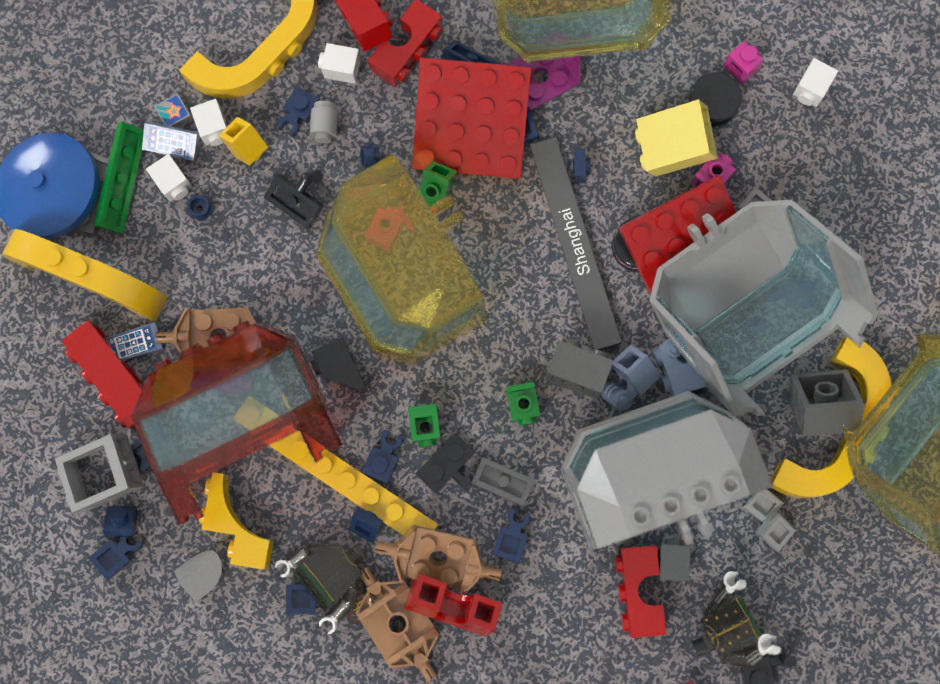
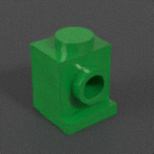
M432 160L423 171V178L417 197L423 199L422 203L427 207H442L449 198L457 171Z
M529 382L507 386L506 393L512 423L518 422L519 427L535 424V419L540 418L535 383ZM520 400H527L529 407L521 409L518 405Z
M437 405L408 407L413 444L419 443V448L436 446L435 441L441 440ZM423 423L431 425L429 432L423 433L420 430Z

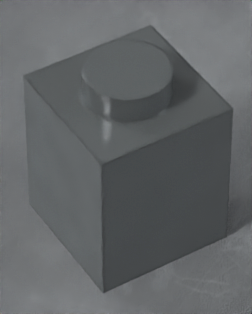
M665 539V544H658L660 575H657V580L689 582L691 546H683V540Z

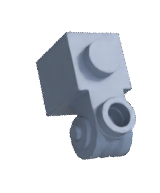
M667 339L659 348L652 351L655 365L657 367L661 366L664 377H661L660 381L664 393H669L670 397L687 391L695 393L704 390L707 387L688 362L681 363L678 361L677 358L681 353L671 340Z
M629 345L612 364L619 375L618 382H607L601 396L616 409L626 410L632 406L633 399L638 394L642 396L661 375L645 353L633 345Z

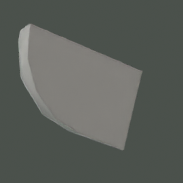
M204 551L187 560L174 570V573L181 586L197 602L218 583L222 574V562L216 552Z

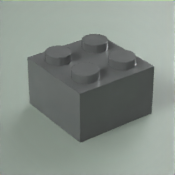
M566 339L563 342L559 340L545 381L598 400L614 360L609 359V354L601 350L593 349L590 352L582 349V345L576 341Z
M847 369L790 374L788 401L802 436L861 431L864 401Z

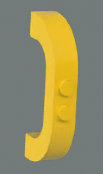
M291 0V8L286 18L239 65L232 67L217 66L197 51L179 70L181 75L195 89L211 97L232 99L253 93L261 88L272 76H278L284 69V63L290 57L294 58L300 53L302 44L307 40L315 26L317 0Z
M13 230L1 254L6 259L31 270L37 268L122 305L131 312L157 322L168 298L157 289L122 271L22 230Z
M847 336L841 338L830 360V363L835 366L847 369L849 374L858 383L860 394L864 401L861 431L845 433L833 459L821 470H808L787 459L780 460L770 478L773 485L772 489L796 498H814L827 495L847 485L858 473L862 464L866 465L873 454V450L870 448L874 440H878L886 427L882 423L890 408L892 385L885 363L867 343L863 342L859 348Z

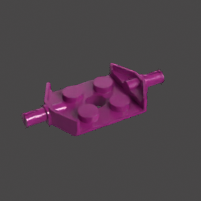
M552 35L551 40L507 64L503 61L502 64L531 67L527 111L578 86L581 80L580 62L582 57L594 52L595 46L594 44L592 45L590 40L578 48H574L559 37ZM537 71H544L547 73L548 79L545 82L539 83L534 80L533 74Z

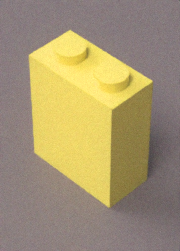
M699 99L636 119L638 129L635 130V135L642 147L643 153L640 155V162L642 168L653 176H660L718 159L708 106Z

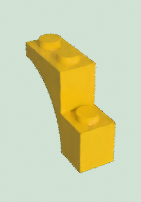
M212 472V477L207 479L205 485V495H208L206 507H202L199 516V523L202 524L201 530L235 535V540H231L228 547V557L231 558L230 564L269 570L274 541L254 534L241 523L230 502L228 492L229 476Z

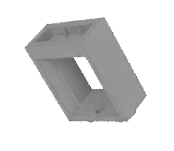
M109 434L55 458L58 468L57 473L62 480L66 493V502L70 506L72 513L92 510L144 487L127 434ZM105 449L116 486L88 498L77 461Z

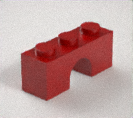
M414 0L400 18L402 30L411 36L409 42L403 46H393L386 41L380 44L367 60L370 71L395 88L400 82L404 83L409 78L412 72L410 68L416 61L420 62V57H425L428 51L427 46L432 40L436 42L444 30L442 15L419 0Z
M657 545L619 549L620 555H615V567L617 573L622 572L623 584H618L619 601L625 602L626 614H621L623 632L628 631V637L630 638L667 635L663 605H647L640 599L638 594L639 584L645 577L660 575Z
M421 574L412 581L404 609L484 637L495 631L502 606L501 602L476 593L471 596L454 593L446 588L447 583Z

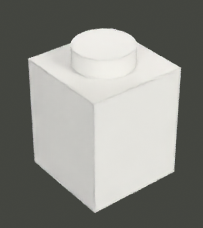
M327 43L325 52L320 53L318 67L321 68L324 78L356 84L361 62L359 49Z
M814 58L793 95L797 96V99L802 104L817 107L838 70Z
M213 99L191 107L190 109L199 135L205 145L216 146L224 143L218 135L228 125L218 101Z
M169 154L146 168L158 188L170 202L184 198L188 194V190L192 188L190 182Z

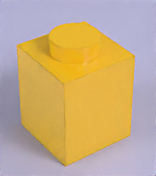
M239 117L232 121L218 135L235 158L249 166L257 161L268 148L255 128Z

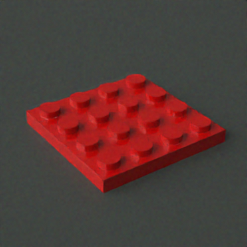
M420 57L412 169L424 170L433 160L456 170L457 173L521 179L531 67Z
M715 176L618 227L650 296L657 269L694 243L687 229L688 226L693 223L700 229L702 236H704L709 231L703 223L702 216L707 213L710 214L718 226L736 213L720 176Z

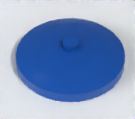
M60 133L38 134L22 141L10 151L0 166L1 219L12 230H22L46 240L59 238L73 231L87 218L98 196L100 176L94 157L77 140Z

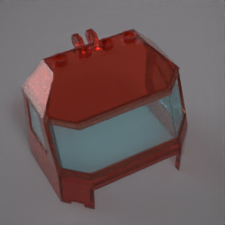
M247 320L234 326V333L226 337L220 333L209 337L206 340L208 345L205 347L197 343L180 352L182 358L171 362L170 358H167L153 365L155 371L148 375L131 419L158 485L178 524L189 521V515H194L196 520L204 517L188 484L299 431L315 463L324 458L321 452L328 447L330 451H334L343 445L342 429L294 334L259 322L250 325Z

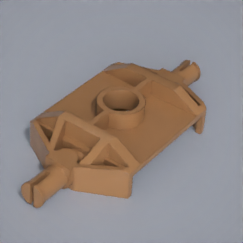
M244 306V308L204 310L185 308L172 332H155L157 337L155 338V343H172L175 345L187 365L232 364V362L250 363L260 342H263V339H279L280 335L278 333L280 331L279 327H259L247 306ZM217 330H224L227 337L222 344H214L212 341V335Z
M413 525L399 541H395L394 545L377 540L374 552L394 558V565L401 583H403L404 577L415 579L421 574L447 583L446 587L460 590L461 595H465L479 581V578L482 579L483 577L500 581L502 569L485 566V561H482L476 539ZM435 551H441L445 553L447 558L437 561L432 558L431 554Z
M366 567L364 571L368 575L369 580L363 571L358 573L367 586V593L358 607L356 615L390 668L416 666L421 671L426 682L431 681L426 669L432 678L438 675L429 664L427 657L439 637L437 630L428 617L404 609L410 590L405 580L403 583L400 581L380 583L375 579L369 567ZM395 615L402 616L406 621V627L400 633H395L389 628V620Z

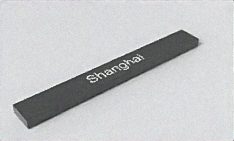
M553 137L530 144L533 160L593 349L602 350L619 345L622 341L557 139Z

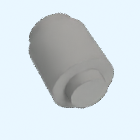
M317 101L314 103V108L311 109L309 135L315 138V142L330 143L331 140L337 137L338 111L333 102Z

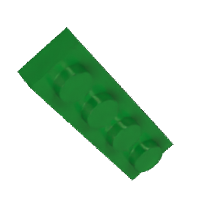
M123 121L117 123L93 227L114 234H123L143 150L144 130Z

